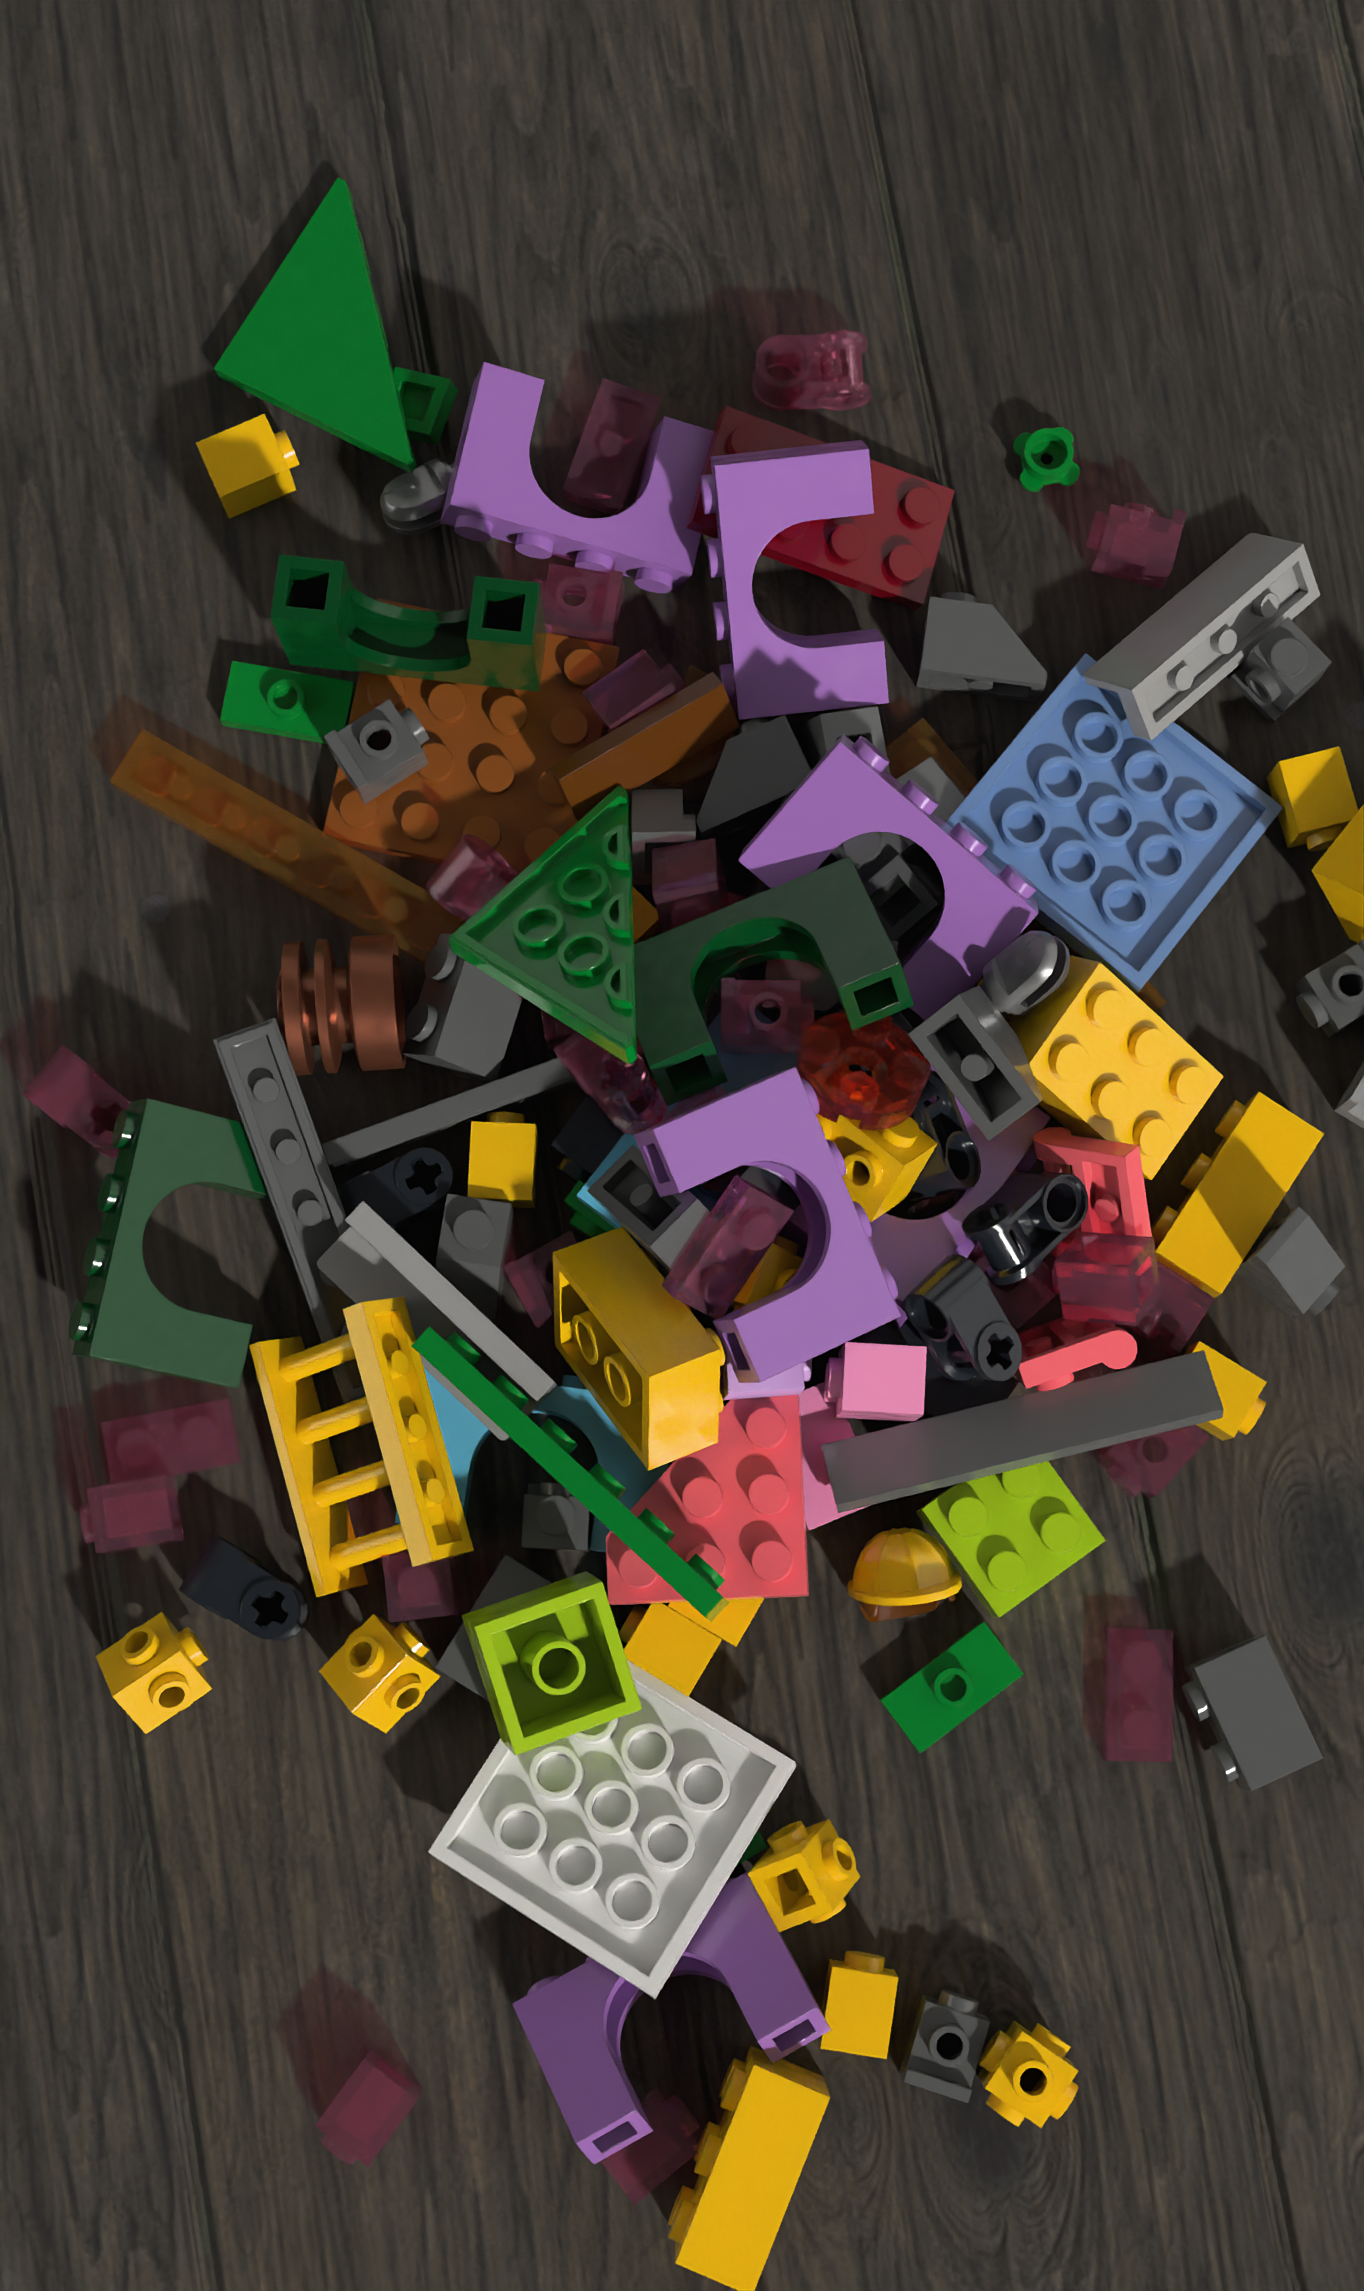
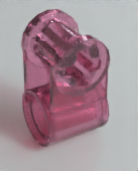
M840 330L825 334H781L768 338L761 344L756 354L751 382L754 397L762 406L775 411L818 408L850 410L862 407L871 400V389L868 384L864 383L862 355L868 350L866 336L856 331ZM772 366H785L794 373L795 377L786 381L776 380L766 370Z
M465 834L426 882V887L431 896L442 907L467 921L517 877L520 872L507 863L502 855L487 842L475 835Z
M575 1032L553 1049L587 1096L590 1094L610 1120L623 1133L635 1135L659 1124L663 1120L667 1106L657 1083L650 1076L649 1070L638 1052L637 1059L629 1065L578 1032Z
M61 1045L21 1094L66 1130L69 1127L101 1154L117 1159L119 1149L114 1148L112 1145L113 1133L107 1131L102 1124L109 1116L117 1120L122 1110H128L130 1102L107 1084V1080L67 1047Z

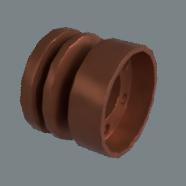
M395 934L352 937L348 951V966L341 967L336 966L334 953L328 939H317L314 952V968L309 969L307 954L302 940L285 941L282 950L280 975L277 979V1012L280 1033L288 1050L296 1076L312 1075L316 1045H320L324 1068L328 1074L338 1072L342 1057V1044L344 1043L354 1044L356 1057L362 1071L405 1068L406 1055L401 1054L406 1041L405 1003L400 955Z

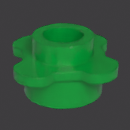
M1063 427L1044 428L1033 434L1028 432L1022 433L1015 439L1013 451L1020 457L1023 470L1020 474L1019 482L1025 490L1038 492L1043 485L1055 483L1068 487L1077 481L1080 468L1072 460L1074 455L1072 445L1074 438L1069 430ZM1049 455L1052 458V462L1044 464L1041 461V457Z

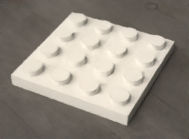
M627 1660L642 1706L641 1710L516 1756L500 1738L428 1852L436 1859L656 1999L796 1768V1764L792 1759Z

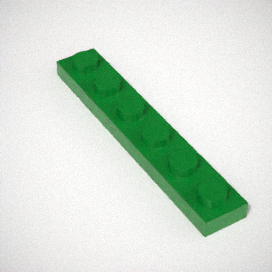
M429 1326L411 1345L706 1619L712 1622L729 1603L716 1591L725 1582L723 1577L696 1553L687 1563L667 1545L676 1534L649 1509L645 1508L638 1517L618 1500L627 1489L599 1463H596L589 1472L570 1456V1453L578 1444L550 1418L539 1428L521 1411L530 1400L502 1374L491 1383L473 1366L482 1356L454 1330L443 1339Z

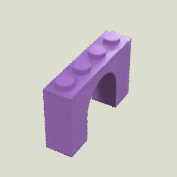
M483 362L473 382L440 522L454 526V531L458 535L470 540L489 541L492 537L515 544V549L519 553L529 557L547 559L554 555L575 561L577 569L591 575L608 576L613 572L634 578L635 585L646 591L655 593H668L671 590L678 591L692 575L701 533L686 527L714 431L664 416L650 436L634 504L627 510L611 517L585 518L576 516L555 505L543 493L534 478L530 465L529 447L544 380Z
M862 440L711 456L712 474L701 475V491L704 514L716 513L718 538L707 539V553L711 578L722 577L724 601L713 602L717 641L728 639L730 664L719 665V676L730 702L734 701L738 719L889 703L884 640L877 629L814 636L791 634L777 628L763 617L755 606L752 593V579L756 562L765 546L784 529L806 521L874 514L869 448Z
M843 734L743 849L738 861L768 887L774 888L815 871L836 847L860 834L869 832L895 833L911 839L925 849L939 868L944 883L945 898L933 924L905 954L900 963L914 1006L910 1008L926 1021L957 995L970 990L983 976L984 966L1007 948L1038 915V902L1031 897L1037 888L1012 865L1007 864L1001 871L983 855L988 848L987 844L968 826L959 821L952 828L933 811L939 806V803L922 786L912 779H909L903 786L884 770L890 761L871 742L860 736L853 743Z
M915 1043L891 1073L881 1092L891 1086H901L907 1076L919 1069L935 1071ZM934 1095L923 1102L924 1105L929 1106L937 1101V1096ZM955 1097L968 1134L978 1149L980 1156L981 1174L977 1184L974 1187L956 1191L953 1207L938 1216L922 1220H909L884 1213L870 1222L872 1235L868 1238L878 1263H883L891 1272L898 1290V1297L894 1301L901 1316L888 1322L895 1329L899 1330L907 1319L903 1304L906 1296L947 1256L957 1254L967 1258L976 1246L977 1241L967 1239L961 1227L963 1220L968 1214L992 1197L1004 1185L1014 1169L1029 1171L1038 1159L1035 1153L1033 1136L1040 1130H1043L1051 1117L1036 1106L988 1141ZM902 1107L896 1108L899 1112L904 1111ZM800 1204L774 1234L799 1244L800 1248L797 1256L804 1259L808 1243V1225L803 1206Z
M796 1067L769 1075L634 1135L660 1197L681 1193L739 1166H753L767 1170L785 1181L795 1192L803 1206L808 1225V1243L804 1259L796 1274L778 1291L713 1321L739 1383H761L901 1316L894 1301L898 1297L895 1280L889 1269L883 1263H878L868 1239L872 1235L868 1216L858 1202L852 1201L842 1178L846 1173L843 1157L835 1143L830 1139L826 1140L816 1115L819 1114L820 1110L817 1095L811 1084L805 1078H800Z
M747 1872L737 1878H728L668 1978L688 1974L701 1975L715 1979L727 1986L733 1992L757 2042L771 2063H774L831 2031ZM588 1956L586 1963L562 1976H550L534 1984L529 1989L527 1996L514 2002L513 2007L576 2145L593 2164H596L653 2132V2129L626 2074L620 2052L621 2032L625 2019L634 2003L644 1991Z

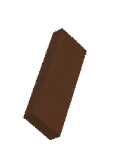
M711 672L550 767V770L570 813L578 822L617 786L620 785L625 788L628 794L740 726L723 683L714 672Z

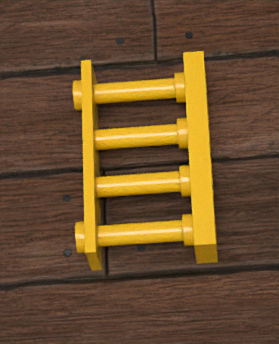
M404 1297L365 1301L343 1309L349 1333L308 1349L304 1348L301 1336L261 1341L249 1345L257 1381L262 1392L316 1597L367 1585L368 1582L363 1563L408 1549L412 1567L474 1551L421 1356L411 1346L416 1341ZM356 1359L366 1396L322 1412L312 1375ZM373 1422L383 1460L339 1475L329 1437ZM390 1485L401 1523L356 1538L346 1500Z

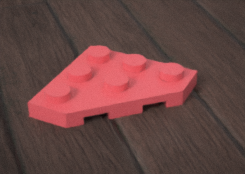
M799 1395L730 1400L724 1406L723 1411L719 1413L718 1443L676 1459L630 1509L636 1517L645 1508L649 1509L676 1534L667 1545L687 1563L696 1553L723 1577L725 1582L716 1591L726 1600L809 1596ZM612 1531L609 1532L606 1536L608 1601L610 1605L688 1602Z

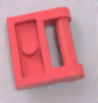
M1051 1127L1037 1132L1033 1136L1036 1157L1043 1161L1045 1172L1071 1174L1070 1165H1072L1073 1175L1082 1181L1088 1194V1210L1085 1219L1079 1227L1071 1231L1051 1251V1254L1060 1259L1143 1273L1155 1262L1139 1145L1072 1135L1068 1128Z
M1095 1307L1087 1308L1019 1332L1018 1335L1022 1343V1358L1014 1376L1025 1389L1036 1386L1037 1391L1057 1389L1074 1380L1073 1372L1101 1362L1113 1369H1122L1129 1366L1136 1358L1138 1351L1137 1343L1126 1330L1115 1327L1111 1316L1102 1309Z

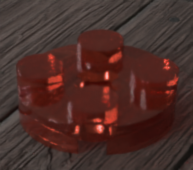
M844 1012L824 1016L805 1029L796 1051L795 1067L800 1078L807 1080L817 1095L820 1107L818 1114L836 1123L839 1115L849 1119L861 1120L858 1129L876 1131L888 1129L907 1120L913 1114L931 1073L929 1061L903 1029L893 1024L890 1015L853 1031ZM850 1064L864 1066L872 1072L873 1077H870L863 1071L851 1072L848 1068Z

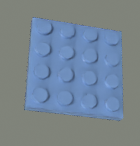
M1085 653L946 823L954 828L959 821L962 822L987 844L988 848L983 855L1002 871L1007 864H1010L1027 877L1037 888L1036 892L1031 896L1038 902L1039 913L1035 919L1085 959L1101 962L1136 995L1283 809V806L1175 722H1172L1152 741L1134 736L1118 693L1086 683L1083 674L1097 661Z

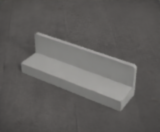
M1257 533L1246 535L1086 670L1083 674L1086 683L1117 692L1134 736L1152 741L1247 658L1251 649L1287 617L1292 620L1320 596L1304 544Z
M364 1201L345 1219L350 1227L318 1259V1268L356 1304L365 1301L404 1297L416 1340L429 1326L443 1339L454 1330L482 1356L473 1366L491 1383L502 1374L530 1400L521 1410L526 1416H529L557 1387L554 1380ZM420 1354L423 1367L498 1439L506 1440L509 1438L500 1427Z

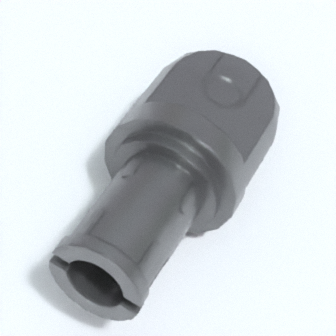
M435 458L415 468L412 474L407 472L388 483L380 497L382 514L387 526L400 534L415 535L444 524L440 520L454 463L448 465L447 462H441Z
M1032 930L1018 937L984 966L982 971L983 983L980 987L1004 1018L1009 1014L1028 1015L1064 982L1070 969L1069 950L1058 937L1044 931Z

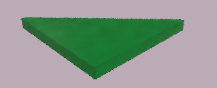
M338 177L221 356L214 370L220 379L412 474L417 465L409 442L397 381L393 375L382 318L375 299L366 251L352 203L354 201L346 181Z
M619 785L449 936L448 940L454 954L630 1065L637 1059L630 802L627 791Z

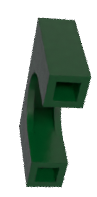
M279 554L270 617L291 665L540 692L547 636L540 583L475 576L471 607L454 611L416 610L387 604L359 592L351 583L344 561Z
M850 856L634 944L636 1034L666 1106L728 1082L709 1035L707 1014L711 1001L722 985L747 967L777 959L797 960L814 966L830 981L852 1031L914 1006L901 963Z
M149 1098L132 1101L129 1103L128 1110L120 1112L114 1126L112 1145L114 1148H118L119 1151L114 1173H108L105 1176L99 1192L98 1210L104 1212L99 1238L93 1237L90 1240L84 1257L83 1272L84 1275L90 1276L85 1300L84 1302L78 1301L70 1318L69 1339L75 1340L72 1355L217 1387L239 1389L253 1325L187 1310L165 1298L154 1286L145 1268L142 1240L146 1223L158 1203L172 1191L187 1184L200 1185L257 1200H270L242 1122Z

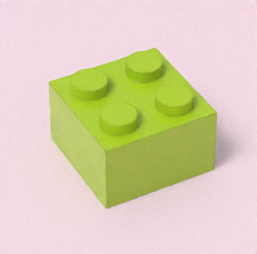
M1049 1461L954 1484L916 1511L933 1537L945 1548L951 1562L960 1572L991 1618L1003 1616L1106 1541Z
M585 1571L462 1615L501 1741L515 1756L642 1709L603 1582L589 1572Z

